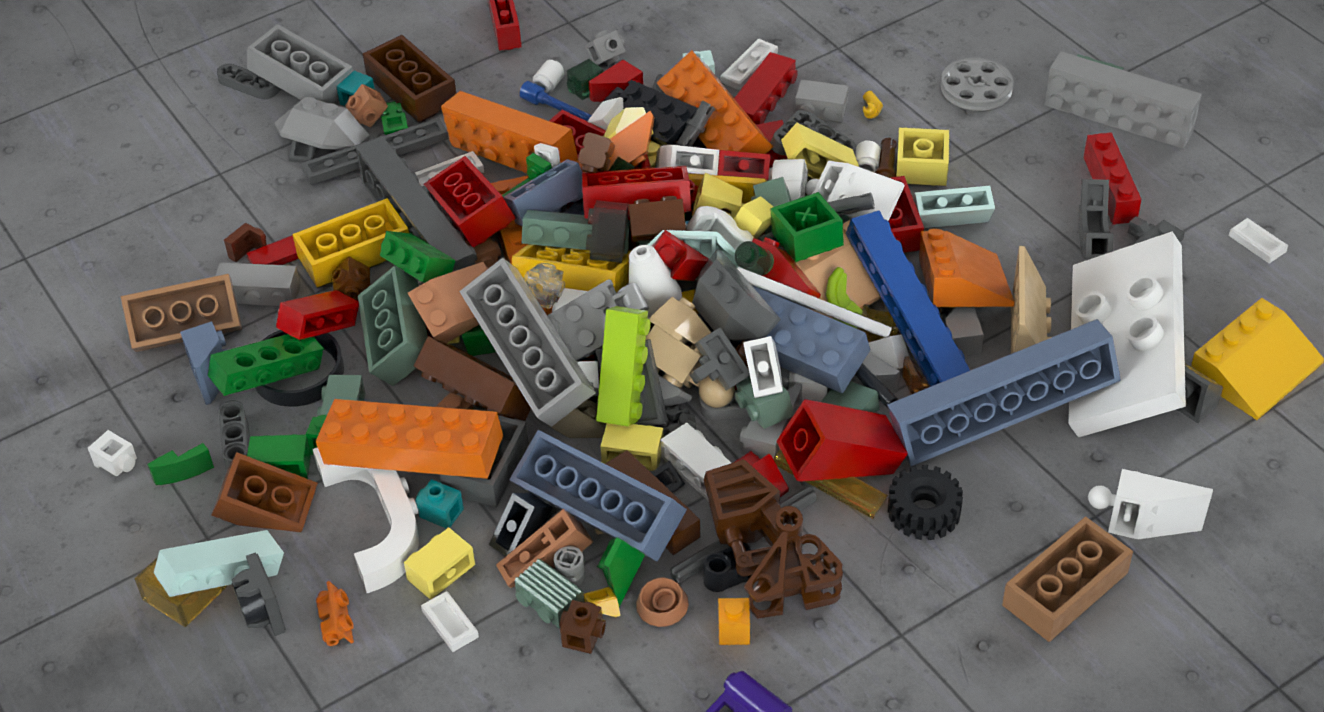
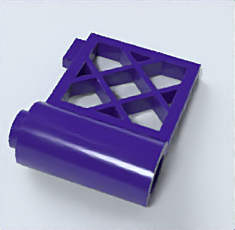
M739 671L737 673L733 672L727 677L723 685L725 688L724 693L706 711L719 712L724 705L733 712H792V707L746 672Z

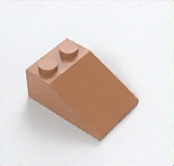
M484 262L431 279L408 292L409 297L434 339L448 343L479 325L459 291L487 270Z

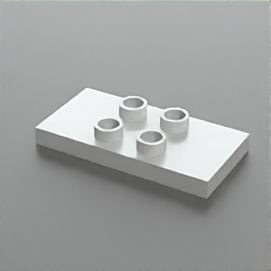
M1173 231L1073 265L1071 330L1098 319L1113 336L1121 379L1119 382L1069 402L1068 424L1078 437L1086 436L1186 407L1182 245Z

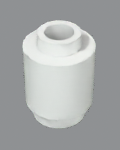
M553 60L545 61L534 75L533 83L544 87V92L546 93L552 92L565 75L562 65Z
M862 141L857 145L855 157L860 168L874 173L878 169L881 149L877 143Z

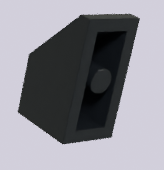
M512 493L489 545L507 556L546 523L553 507L532 493Z

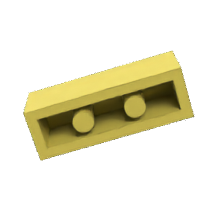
M796 123L781 139L788 159H805L807 168L822 175L828 161L849 163L859 167L853 149L799 123Z

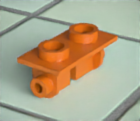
M327 581L328 591L319 592L316 598L319 618L323 621L320 623L323 641L328 646H335L339 643V640L345 638L352 644L354 643L352 635L354 625L348 614V596L343 589H338L330 581Z

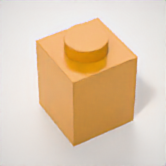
M718 598L719 645H750L749 598Z

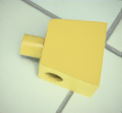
M705 173L698 188L692 216L697 208L710 206L726 212L734 219L742 205H744V203H741L743 191Z

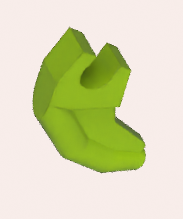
M837 267L828 278L825 294L827 302L862 315L863 310L851 301L846 294L847 274L844 273L843 268ZM833 318L834 320H837V321H839V322H842V323H844V324H846V325H849V326L854 327V328H856V329L858 328V327H856V326H853V325H851V324H848V323H846V322H843V321H841V320H838V319H836V318Z

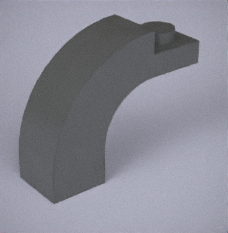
M1081 179L1079 240L1081 254L1084 259H1092L1113 252L1114 233L1110 232L1108 225L1109 180Z

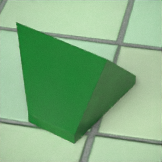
M616 537L609 541L597 568L602 570L608 586L617 597L618 606L620 607L645 555Z

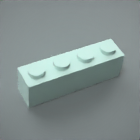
M268 530L162 549L158 554L154 574L169 597L231 585L232 579L239 572L249 569L246 556L255 552L259 555L267 576H275L278 574L284 552Z

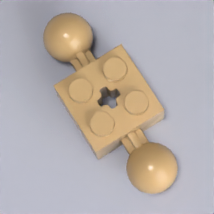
M654 325L645 340L651 339L657 372L659 373L660 370L664 371L663 378L680 389L683 385L691 388L694 384L699 388V395L702 401L710 407L720 408L729 404L733 399L735 387L726 391L718 378L712 381L709 376L695 384L690 374L702 366L698 361L702 356Z

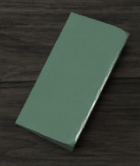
M850 381L843 394L831 389L821 401L822 403L873 413L880 410L878 392Z

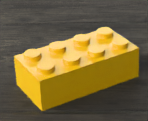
M386 198L292 235L299 260L315 286L320 287L333 282V271L348 256L368 267L387 261L380 256L381 244L385 238L386 231L409 233V230L389 199Z

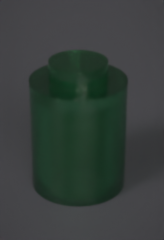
M751 241L741 243L735 251L737 265L748 271L762 276L767 274L773 267L774 257L772 253Z

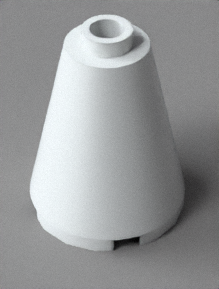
M640 245L630 252L629 284L637 283L649 306L647 319H650L671 297L679 301L682 297L681 288L677 281L671 278V272L654 247Z

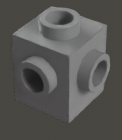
M607 29L594 35L595 40L585 45L594 66L607 62V65L621 60L619 55L626 52L624 40L618 35L617 30L608 33Z

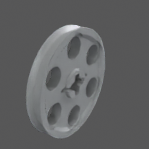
M965 58L951 63L944 69L941 77V92L955 106L972 111H987L1004 105L1010 99L1014 83L1011 73L1003 65L984 58ZM964 69L968 70L969 72L964 73L958 70ZM982 70H991L992 72H991V73H986V72H983ZM949 82H955V83H957L958 85H950V84H948V83H949ZM996 83H1004L1006 85L998 86ZM967 95V96H970V97H972V98L965 99V98H962L961 96ZM985 96H994L995 99H988Z

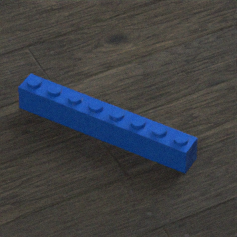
M880 210L851 218L846 235L930 387L971 371L965 362L962 350L957 348L952 339L950 329L944 325L937 306L932 304L927 295L925 285L920 283L915 274L913 264L907 260L901 243L895 239L889 222L883 218Z

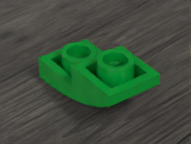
M204 443L180 456H177L171 450L147 464L155 485H166L187 480L214 468L209 449Z

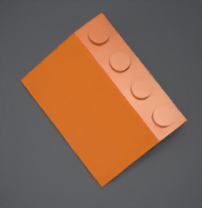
M941 229L921 231L919 262L932 304L937 307H1014L1015 302L996 253Z

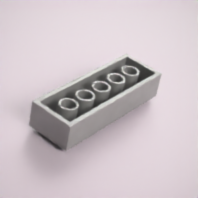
M1060 52L1049 70L1044 106L1184 149L1194 131L1202 94Z
M501 258L459 291L538 419L552 427L596 393L518 269L504 258Z

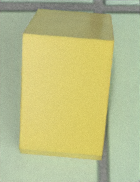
M761 196L742 205L734 218L737 227L741 230L749 231L753 238L758 239L771 225L770 208L773 206Z

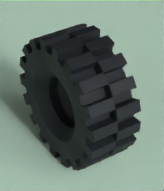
M915 465L910 467L909 473L904 469L899 472V477L895 476L893 478L892 485L890 484L888 512L890 521H895L894 527L898 531L904 528V535L908 537L913 533L916 534L915 539L922 540V536H928V540H934L935 534L942 538L946 536L947 530L951 533L955 529V524L958 525L960 521L963 490L962 487H959V481L956 478L951 480L950 472L946 470L942 474L940 473L941 468L937 466L934 467V470H929L928 465H922V469L917 470ZM928 500L936 506L921 508L915 505L914 502Z

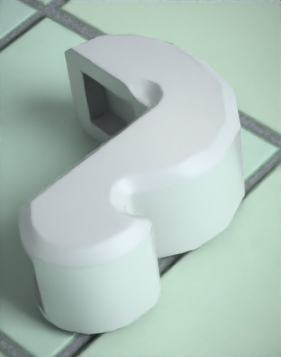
M702 206L697 208L687 225V231L718 232L743 259L753 240V236L749 231L739 229L735 220L729 214L716 207Z

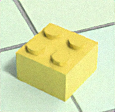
M899 128L896 177L905 176L907 184L946 186L949 164V130Z

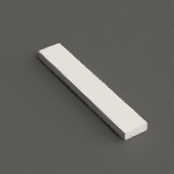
M741 267L737 268L747 281L755 287L883 338L888 337L892 328Z

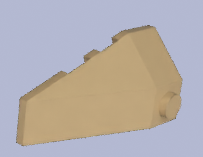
M671 297L651 316L650 322L702 356L695 343L712 333L701 317L693 311L695 308L694 304L683 297L679 301Z

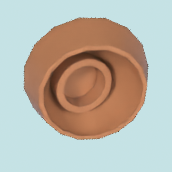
M664 577L655 578L647 582L641 589L636 601L637 613L641 619L649 625L657 627L671 626L679 622L686 614L689 606L688 596L683 588L672 579Z

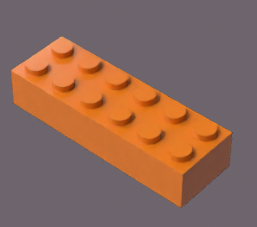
M692 50L657 82L666 95L697 108L700 106L701 101H705L715 108V111L704 126L705 131L698 136L707 149L766 154L773 148V145L715 74Z
M459 91L441 106L450 143L456 148L467 152L473 151L478 156L527 173L526 157L535 153L534 146L539 143L558 148L560 163L567 159L574 162L578 161L573 134L570 128L463 91Z
M334 399L316 439V444L323 463L327 465L488 479L503 437V432L498 414L493 411Z

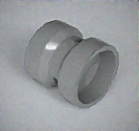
M573 546L559 549L554 555L555 570L573 584L579 586L585 579L583 553L580 549Z

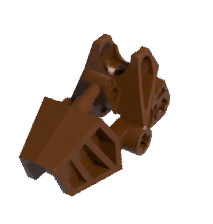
M744 459L706 471L703 481L720 545L728 544L729 547H732L736 558V571L740 576L752 575L744 585V589L750 595L748 597L749 608L756 618L783 615L784 599L789 596L802 594L806 610L832 605L840 599L843 564L816 535H802V513L793 506L781 508L778 504L780 502V491ZM764 537L770 547L746 551L743 542L755 543ZM806 543L814 544L818 551L815 555L810 553L802 554V545ZM756 581H758L756 587L753 589V584ZM834 587L833 594L830 592L822 593L823 589ZM754 601L756 603L771 601V605L766 610L755 608L753 603Z

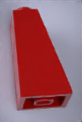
M804 399L777 439V443L797 481L801 482L894 474L908 455L886 415Z

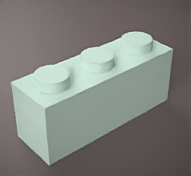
M990 186L915 192L913 196L924 228L989 222L995 210Z

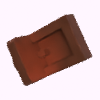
M246 222L224 239L228 258L234 262L240 260L253 248L258 249L267 245L265 233L260 228H255Z

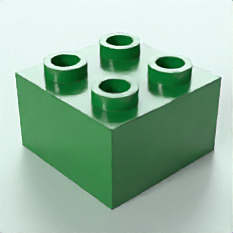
M819 192L770 208L772 234L795 262L844 246L843 220Z

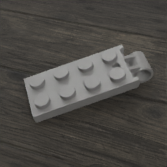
M608 279L547 316L576 362H579L596 353V349L603 348L606 309L619 306L648 310L649 306L637 283L628 284L616 293L612 281Z

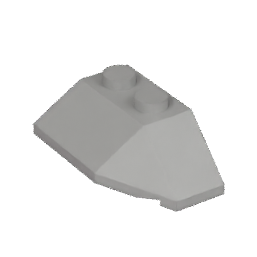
M305 96L274 122L275 128L281 137L321 149L342 150L367 142L370 139L367 131L347 108L319 101L312 97Z

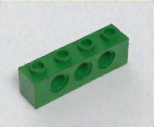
M286 334L211 354L208 377L221 393L226 396L320 369L324 348L314 337L298 340Z

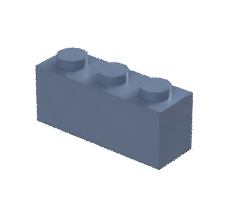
M567 159L504 196V200L516 218L514 220L515 223L523 226V217L527 210L558 213L562 210V206L567 203H573L582 199L583 172L579 163Z

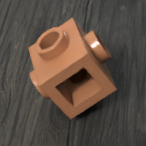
M363 84L349 98L345 105L360 124L370 128L388 107L380 92Z

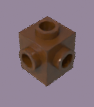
M348 256L333 271V291L338 290L359 301L358 295L371 285L370 267Z
M572 600L568 611L564 610L560 618L559 627L562 647L592 654L597 639L603 637L606 629V620L602 618V607L596 606L591 602Z

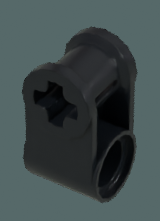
M743 542L745 550L751 551L750 546ZM732 547L711 553L704 562L703 582L705 587L712 592H722L747 582L752 576H740L737 573L736 558Z

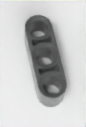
M236 400L223 403L218 411L222 455L227 470L236 452L247 456L250 441L249 424L243 404Z

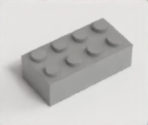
M278 24L247 47V69L300 100L306 96L326 103H334L339 99L337 85L352 73L353 67Z

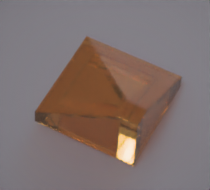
M904 357L902 376L910 393L914 394L929 388L910 357Z

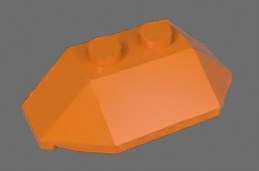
M651 111L610 138L615 147L612 157H609L611 161L607 171L624 170L630 165L634 168L646 160L644 155L649 150L655 118ZM577 161L582 170L583 165L580 163V161Z

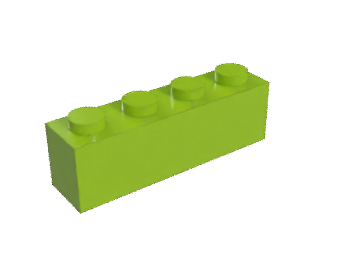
M619 306L606 309L597 422L628 427L638 422L642 415L643 406L640 403V393L645 386V376L642 375L643 364H645L648 356L645 339L650 331V319H647V310Z

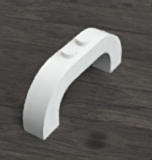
M318 447L312 449L317 469L325 487L347 480H360L370 484L376 490L391 525V530L381 543L354 553V557L366 593L386 587L406 572L404 561L412 553L417 552L419 548V534L415 515L419 513L414 498L408 499L407 494L410 492L405 477L399 478L395 470L327 465L323 463Z

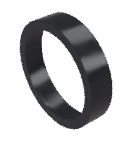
M278 330L268 335L262 341L286 335L287 333ZM329 333L313 336L335 360L336 364L329 375H343L344 363L341 349L336 339ZM329 375L317 384L299 390H278L267 385L255 387L261 397L273 404L285 407L304 406L322 399V387L327 386Z

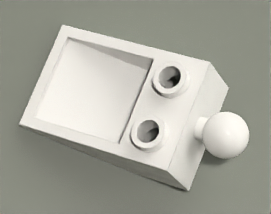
M828 161L820 179H811L807 182L805 192L807 196L819 192L827 202L871 192L875 209L842 215L840 217L843 220V224L851 220V218L880 210L883 218L889 221L905 185L899 181L849 163Z
M1122 469L1116 495L1112 494L1107 487L1100 485L1090 490L1088 500L1096 509L1114 506L1108 533L1134 539H1144L1202 531L1213 489Z

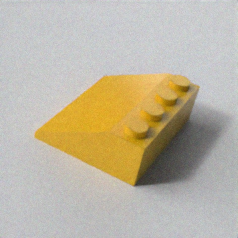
M528 244L512 256V265L518 269L532 293L537 291L544 292L548 297H560L564 288L589 291L608 279L612 281L617 293L629 281V254L632 250H628V253L624 254Z
M1260 298L1194 352L1191 366L1223 386L1222 398L1258 420L1324 363V358L1283 310Z

